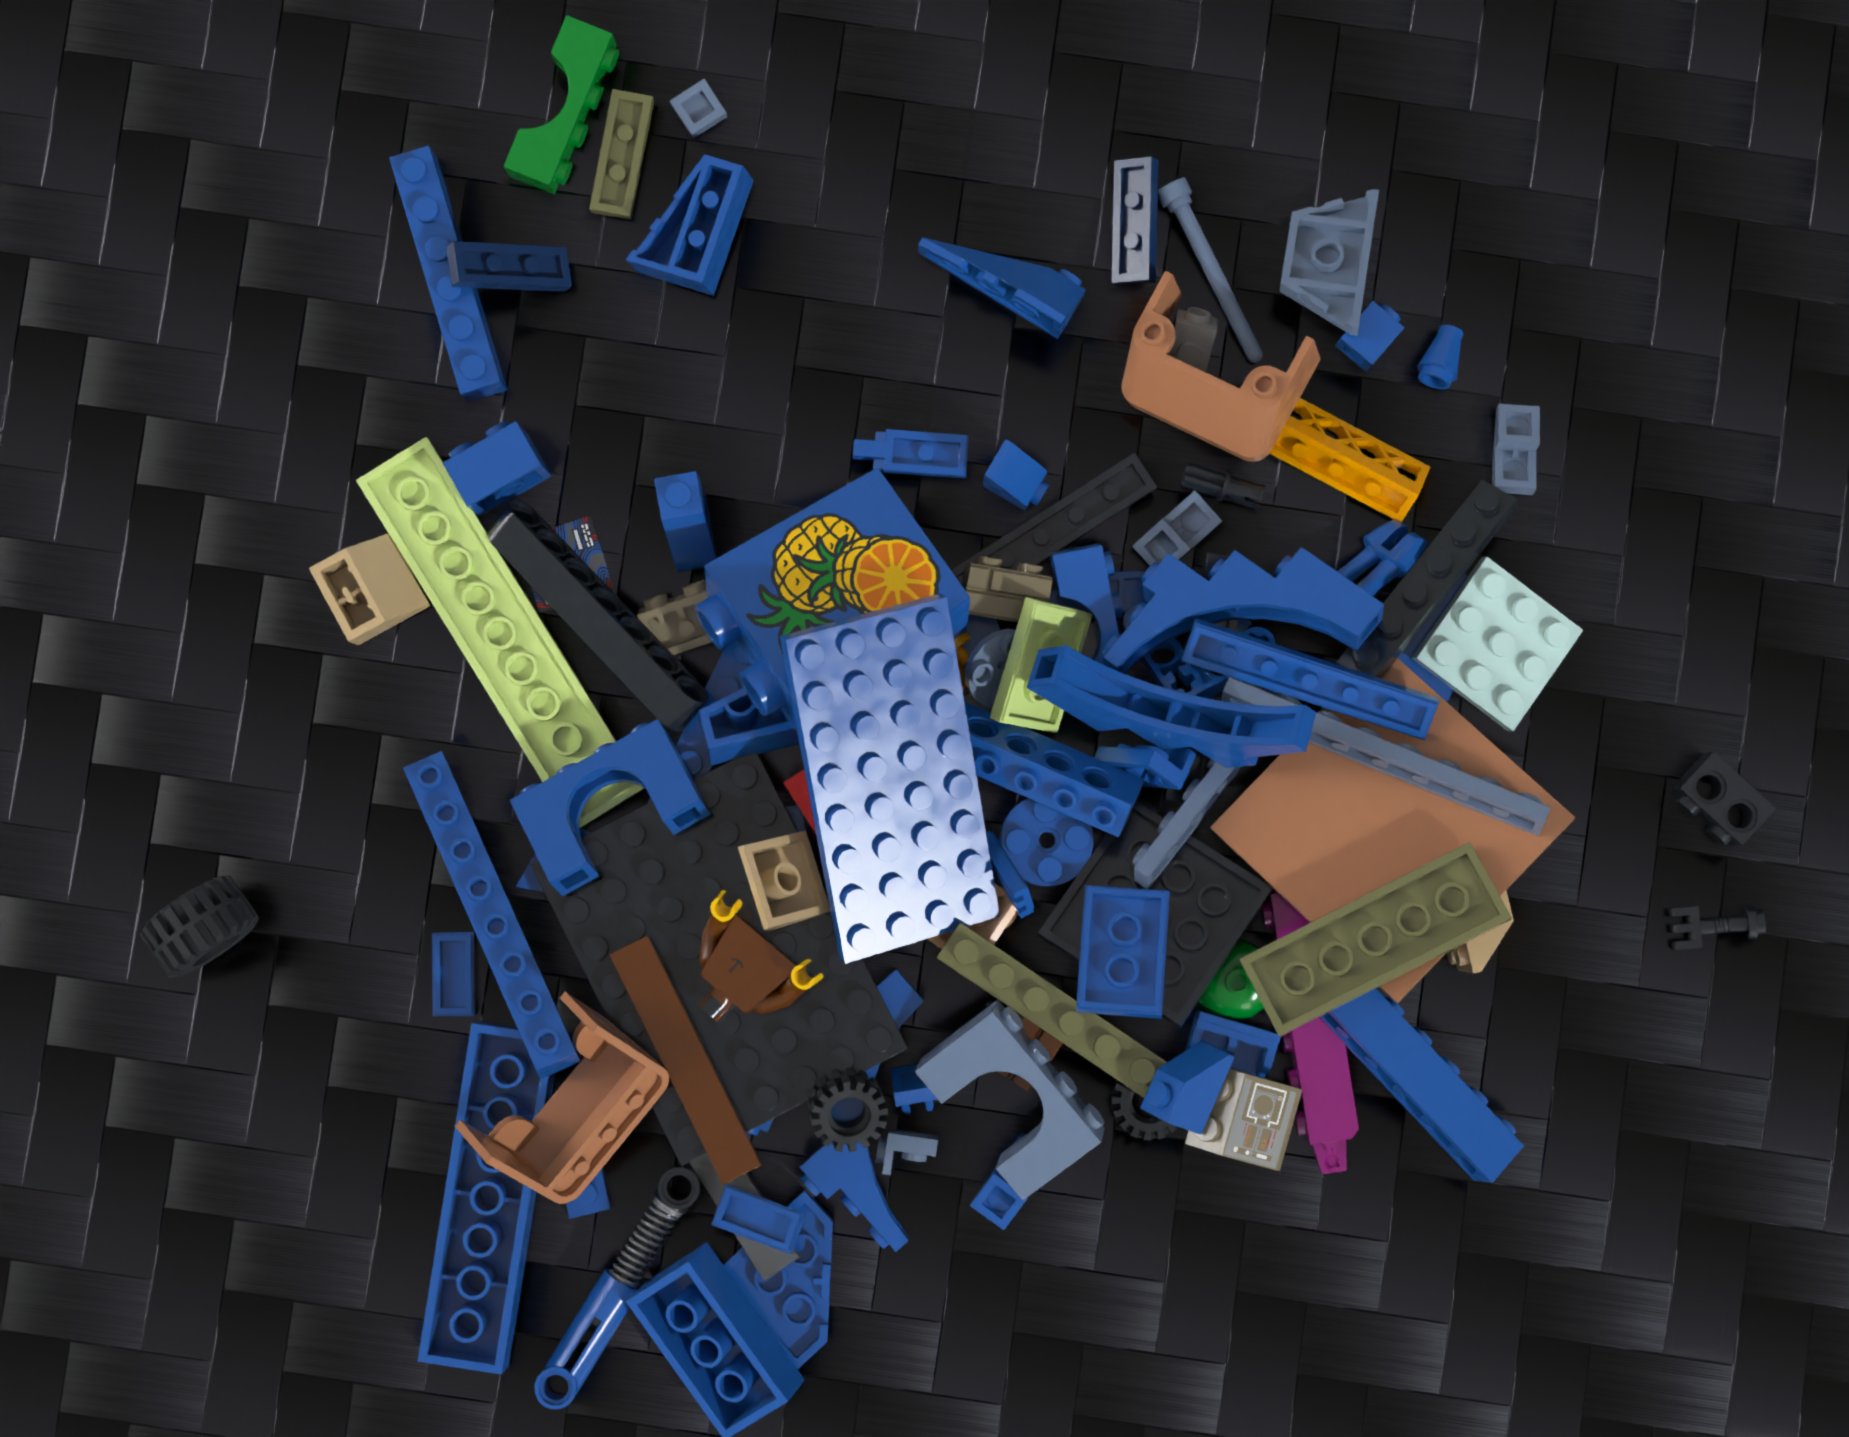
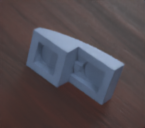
M1497 405L1493 442L1492 485L1507 494L1533 495L1536 490V450L1540 445V406Z
M1194 490L1132 547L1149 565L1155 561L1160 563L1168 553L1180 560L1222 522V519Z

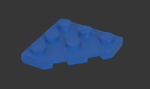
M803 1190L787 1205V1207L806 1213L795 1245L801 1255L800 1258L768 1280L762 1279L743 1247L723 1264L797 1369L827 1343L833 1219L806 1190Z

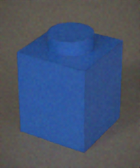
M1372 301L1360 316L1358 335H1350L1345 332L1335 346L1367 372L1405 327L1399 323L1401 319L1392 308L1386 304L1379 306Z

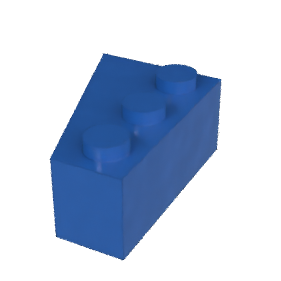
M704 154L674 194L675 200L660 219L656 218L649 228L651 232L636 251L633 249L626 261L640 274L714 296L754 181L744 166Z

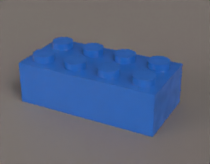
M707 1242L647 1280L626 1301L722 1437L733 1436L787 1403L805 1380Z

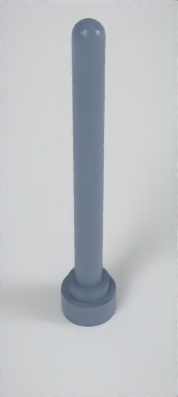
M1186 178L1177 179L1158 190V199L1163 208L1167 207L1170 213L1175 212L1247 359L1252 363H1257L1262 359L1263 352L1189 205L1192 203L1189 196L1192 194Z

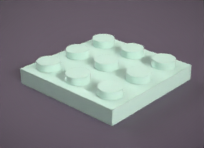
M1481 557L1411 659L1504 729L1514 731L1583 629L1490 558Z

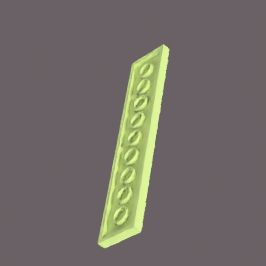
M428 437L421 439L358 478L356 481L542 782L556 775L563 766L570 763H578L593 755L598 747L606 743L616 742L617 740L504 558L489 541L487 531L476 513L466 506L444 467L443 460ZM621 782L600 789L585 804L580 816L579 829L645 788L634 783Z

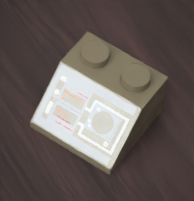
M1230 1067L1202 1134L1188 1131L1185 1144L1228 1158L1280 1171L1303 1089Z

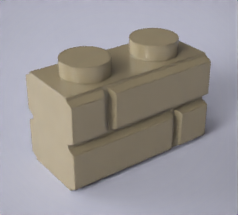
M978 555L977 563L966 561L962 587L970 596L969 614L1018 622L1025 597L1049 601L1053 577L1042 574L1043 566L1019 562L1018 570L1002 568V559Z

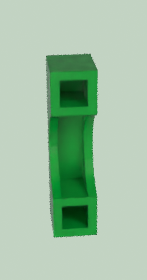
M566 15L551 51L556 65L568 78L569 89L566 103L561 112L549 123L536 128L518 130L503 166L509 177L554 195L559 184L562 186L566 184L572 170V162H569L573 149L574 147L580 148L587 134L588 125L584 124L590 109L596 110L599 106L604 90L600 84L605 72L611 73L619 56V49H616L617 45L612 33Z

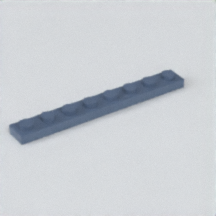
M1229 677L1222 693V701L1263 706L1302 705L1293 697L1287 695H1279L1278 697L1263 691L1260 686L1241 680L1238 681ZM1319 711L1316 713L1308 743L1539 836L1551 807L1543 805V802L1538 797L1529 793L1516 794L1502 788L1498 781L1490 777L1479 776L1477 778L1464 773L1455 763L1447 760L1435 761L1421 755L1417 748L1404 743L1396 745L1383 740L1372 729L1366 727L1356 729L1342 723L1339 717L1330 712Z

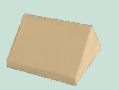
M806 830L738 847L764 930L772 931L830 912L829 902Z

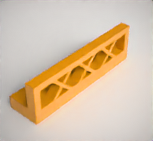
M1300 398L1293 411L1298 413L1303 420L1290 416L1269 454L1386 516L1402 522L1419 496L1430 466ZM1328 429L1334 432L1339 439L1326 435L1324 430ZM1360 449H1366L1373 453L1376 459H1371L1364 455ZM1397 468H1402L1415 475L1414 481L1400 474Z

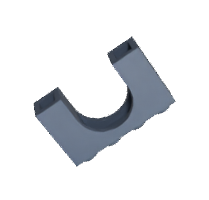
M996 1000L920 1059L915 1073L941 1104L971 1081L989 1072L1003 1071L1016 1074L1024 1078L1035 1088L1042 1101L1043 1119L1037 1127L1002 1152L996 1166V1170L1023 1201L1099 1145L1102 1141L1105 1127L1103 1126L1104 1120L1099 1111L1092 1104L1085 1105L1076 1094L1077 1087L1073 1080L1065 1072L1059 1073L1050 1063V1055L1044 1045L1037 1039L1032 1041L1022 1029L1023 1022L1019 1015L1011 1007L1005 1008L999 1000Z

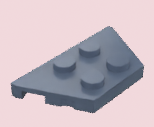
M1376 189L1366 191L1365 197L1348 202H1343L1342 198L1326 202L1321 207H1308L1293 211L1280 283L1281 293L1350 335L1355 336L1358 335L1379 190Z

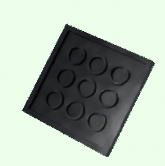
M1136 801L1120 836L1116 837L1106 833L1039 930L1038 937L1079 963L1085 885L1145 889L1134 881L1135 865L1132 864V861L1145 843L1152 845L1160 833L1157 829L1163 817ZM1191 835L1149 888L1151 890L1170 891L1162 1018L1179 1029L1273 889L1272 886Z

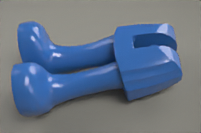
M1393 519L1365 535L1364 550L1345 566L1337 570V572L1353 582L1367 569L1377 564L1357 584L1361 589L1374 596L1395 577H1404L1427 549L1428 542L1415 532L1408 534L1407 526L1397 519Z

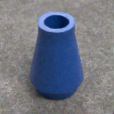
M1452 325L1440 326L1436 337L1417 366L1420 372L1418 375L1420 382L1431 388L1444 390L1450 387L1451 382L1457 380L1461 340L1464 334L1461 329Z

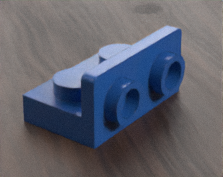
M1119 744L1118 747L1099 746L1094 758L1145 779L1144 787L1181 790L1184 781L1189 775L1196 753L1190 748L1162 750L1157 746L1137 745L1133 748L1125 744Z

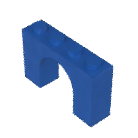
M658 719L636 726L624 738L598 747L593 755L578 763H570L563 766L553 777L542 783H535L525 787L520 792V795L510 800L549 883L561 896L599 877L582 842L579 832V821L585 804L600 789L621 782L634 783L647 789L662 821L673 835L711 815L669 733Z

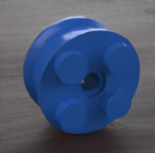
M1027 798L1015 806L1006 816L1001 827L999 842L1026 883L1034 886L1050 887L1066 883L1079 874L1092 854L1093 830L1091 825ZM1042 833H1048L1053 839V844L1048 849L1043 848L1039 843V837Z

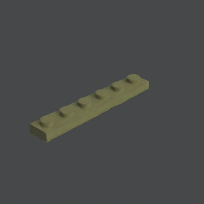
M959 923L936 957L1143 1098L1146 1096L1156 1070L1167 1063L1098 1015L1077 1013L1076 1000L962 923Z

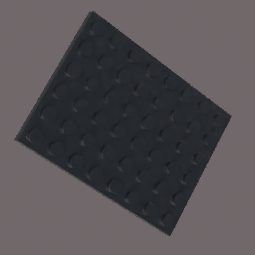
M757 753L733 759L693 780L711 815L675 835L672 834L662 821L652 801L582 837V842L599 877L564 896H561L549 883L539 860L531 864L608 1020L664 1067L610 957V954L647 935L650 937L746 1133L808 1101V1098H812L810 1090L813 1085L818 1088L821 1087L819 1078L825 1075L828 1080L833 1079L832 1070L838 1069L840 1076L845 1075V1068H853L855 1075H858L860 1070L866 1071L908 1049L863 958L846 964L839 959L831 912L772 931L763 929L738 847L797 833L798 831ZM822 880L823 887H824V890H825V893H826V896H827V899H828L826 886H825V884H824V882H823V880ZM722 890L726 891L723 896V902L726 906L732 908L738 899L742 901V907L732 919L736 915L743 918L797 965L806 959H811V962L806 965V973L810 977L814 978L820 973L823 974L821 981L807 989L789 1007L762 1015L754 1011L745 1014L733 1004L718 1022L713 1020L699 1007V1004L714 988L700 975L703 970L699 962L702 932L711 915V903ZM669 1077L666 1090L652 1108L681 1166L707 1152Z

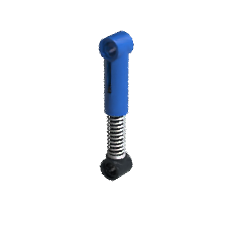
M680 1163L669 1167L661 1176L658 1187L654 1192L655 1199H652L653 1203L649 1206L651 1211L645 1212L646 1219L641 1218L643 1224L637 1225L638 1232L633 1231L635 1237L629 1238L630 1245L625 1244L627 1250H622L623 1256L617 1257L618 1264L613 1263L614 1270L604 1269L537 1377L534 1385L535 1395L544 1407L561 1409L568 1406L575 1398L630 1309L626 1301L639 1289L637 1286L639 1285L638 1279L643 1278L642 1273L647 1272L646 1266H651L650 1260L655 1259L654 1253H659L658 1247L663 1246L662 1241L667 1240L666 1234H670V1228L675 1227L673 1221H679L681 1215L686 1214L689 1207L699 1197L703 1183L690 1164L681 1166ZM676 1175L686 1177L691 1183V1193L684 1197L675 1195L670 1189L671 1178ZM589 1330L594 1334L576 1364L568 1362L584 1334ZM552 1375L564 1377L568 1383V1392L564 1394L554 1393L548 1386V1378Z

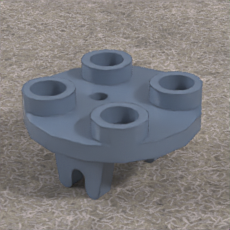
M1008 628L996 631L982 639L970 653L967 664L964 665L965 685L970 695L985 707L993 708L1016 631L1014 629Z

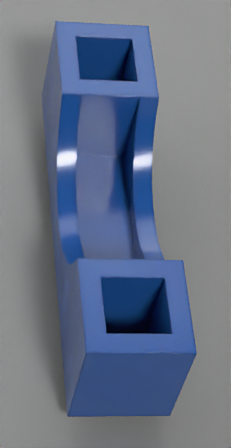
M1097 543L1049 553L1057 594L1060 597L1082 603L1093 614L1098 630V643L1092 660L1104 665L1103 650L1108 641L1115 634H1119L1116 618L1122 617L1118 592L1111 593L1108 579L1110 576H1115L1111 552H1103L1102 545Z

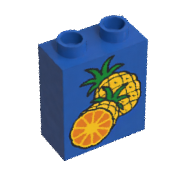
M877 467L704 565L707 599L695 605L697 617L713 644L721 650L736 642L751 666L742 670L739 675L748 696L758 711L766 717L774 711L781 709L797 732L780 636L941 593L947 596L953 636L956 639L967 632L970 596Z

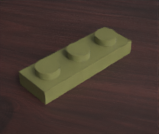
M612 89L589 208L591 213L632 220L654 105L653 96Z

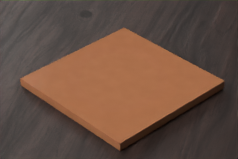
M1397 658L1382 677L1383 680L1439 698V704L1425 740L1324 708L1323 711L1336 715L1341 719L1342 723L1356 729L1359 727L1372 729L1381 736V739L1393 744L1404 743L1417 748L1421 755L1435 761L1447 760L1453 762L1461 768L1462 772L1474 777H1490L1498 781L1502 788L1516 794L1529 793L1538 797L1543 802V805L1551 807L1539 836L1311 743H1308L1306 752L1280 754L1217 819L1210 829L1311 923L1471 842L1501 897L1569 826L1575 817ZM1445 954L1379 988L1398 1004Z

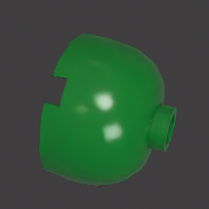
M1239 940L1198 1001L1205 1011L1218 1017L1240 1021L1252 1018L1264 1009L1239 960L1260 949L1258 946L1248 940Z

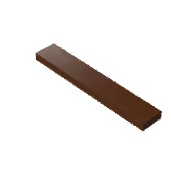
M647 935L610 954L615 968L669 1074L722 1185L761 1166L762 1163L650 937Z

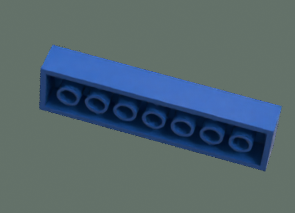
M480 1020L471 1023L456 1124L459 1120H462L482 1133L489 1135L494 1127L508 1116L520 1115L532 1121L552 1097L555 1073L543 1079L539 1077L517 1026ZM456 1127L452 1142L418 1362L502 1375L510 1364L537 1192L485 1163Z

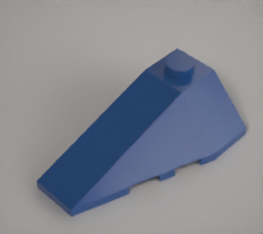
M922 238L918 244V253L1056 339L1059 338L1084 298L1086 289L1080 286L1082 281L1064 269H1061L1058 273L1049 267L927 238Z

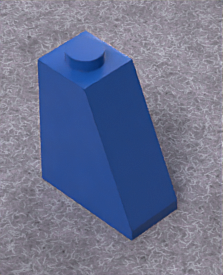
M696 471L655 478L661 521L677 572L704 568V565L715 560L717 555L703 482Z

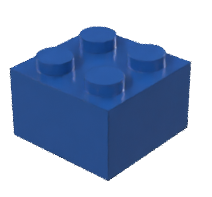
M504 421L491 427L486 431L487 438L474 445L471 442L459 445L450 451L449 455L451 458L443 462L466 506L480 517L552 477L529 435L516 421L510 425L508 421Z

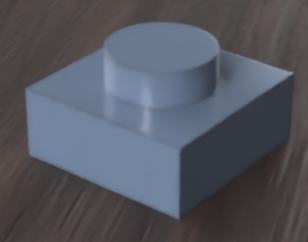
M702 79L670 100L671 106L693 139L727 117L726 111L705 79Z

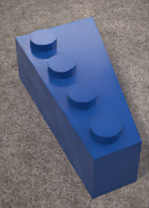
M745 688L699 710L700 726L710 766L729 762L754 753L761 754L799 745L798 733L782 710L778 709L766 717L763 716L751 701Z

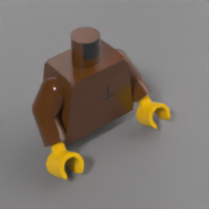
M722 890L711 903V915L702 932L699 962L703 970L700 975L714 988L699 1004V1007L716 1022L724 1016L733 1004L745 1014L754 1011L762 1015L789 1007L807 989L821 981L823 974L820 973L814 978L810 977L806 973V965L811 962V959H806L797 965L743 918L736 915L732 919L742 907V901L738 899L732 908L726 906L723 902V896L726 891Z

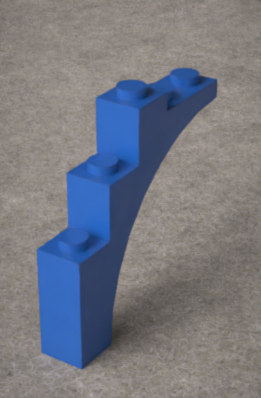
M1302 547L1293 558L1287 555L1280 562L1274 572L1276 578L1236 550L1232 552L1227 560L1221 558L1215 563L1208 574L1209 581L1168 553L1160 563L1157 561L1153 562L1142 577L1143 596L1148 604L1145 602L1140 603L1130 616L1129 623L1131 624L1122 635L1117 633L1108 641L1103 650V661L1105 666L1126 674L1141 658L1166 641L1191 631L1195 618L1212 624L1229 620L1267 619L1299 624L1328 634L1357 651L1382 620L1384 604Z
M1067 645L1039 649L1027 685L1029 690L1097 731L1127 728L1162 750L1193 747L1225 768L1256 765L1257 759L1260 756L1306 752L1317 713L1306 705H1247L1181 693L1118 672L1088 658Z
M897 968L877 985L898 1029L924 1002L921 995ZM880 1064L864 1071L869 1079L871 1077L875 1079ZM857 1098L842 1099L833 1106L831 1115L839 1122L852 1121L861 1115L863 1103ZM861 1142L856 1143L857 1151L849 1152L847 1145H843L842 1152L835 1151L833 1143L829 1147L824 1144L801 1163L799 1168L804 1172L800 1177L801 1181L813 1195L817 1196L819 1193H822L826 1199L841 1189L845 1194L840 1199L855 1217L862 1213L872 1224L868 1232L883 1249L890 1245L897 1252L909 1241V1235L890 1210L875 1176L869 1146L863 1148Z

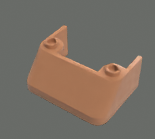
M1165 271L1133 331L1121 386L1124 397L1132 407L1245 461L1255 462L1264 459L1273 449L1321 360L1314 339L1308 336L1305 337L1286 373L1272 366H1260L1253 369L1247 375L1241 388L1227 383L1168 355L1176 339L1174 326L1169 319L1182 294L1173 274Z
M564 992L560 999L581 1020L573 1033L572 1043L584 1058L535 1118L529 1121L520 1115L508 1116L501 1120L489 1135L482 1133L462 1120H459L455 1125L456 1129L485 1163L558 1204L569 1203L580 1196L661 1097L669 1083L668 1072L657 1060L608 1019L567 992Z

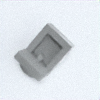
M1201 308L1178 309L1174 326L1176 339L1168 355L1206 372L1217 332L1218 319L1212 317L1210 312Z

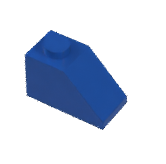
M1007 439L986 471L983 480L984 488L1023 511H1026L1030 502L1038 506L1050 485L1044 482L1047 470Z
M1199 1042L1156 1070L1140 1109L1169 1124L1201 1135L1235 1057L1208 1043Z

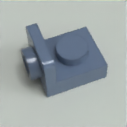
M889 1128L887 1138L879 1137L875 1163L883 1164L882 1174L891 1175L894 1151L902 1152V1159L926 1162L927 1156L936 1157L938 1135Z

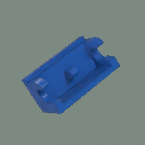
M1196 1009L1185 1051L1203 1041L1234 1056L1232 1068L1265 1077L1266 1074L1269 1075L1281 1037L1272 1031L1218 1017Z

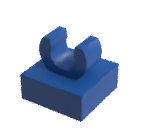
M917 1065L890 1069L896 1107H902L905 1115L911 1114L910 1104L925 1102L926 1110L932 1111L934 1106L933 1100H938L915 1073Z

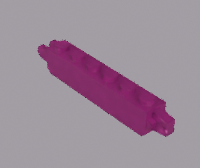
M1273 888L1274 893L1269 895L1266 900L1267 903H1264L1261 907V917L1264 928L1271 927L1274 942L1310 922ZM1317 1018L1281 1036L1284 1053L1291 1052L1293 1069H1287L1288 1085L1303 1089L1299 1101L1300 1110L1296 1111L1294 1119L1297 1136L1304 1135L1305 1142L1312 1146L1319 1172L1321 1174H1330L1347 1170L1346 1139H1352L1359 1130L1346 1045L1320 1018Z

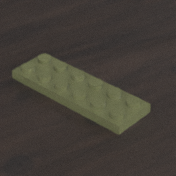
M1471 842L1239 960L1278 1036L1281 1037L1510 921L1512 917Z

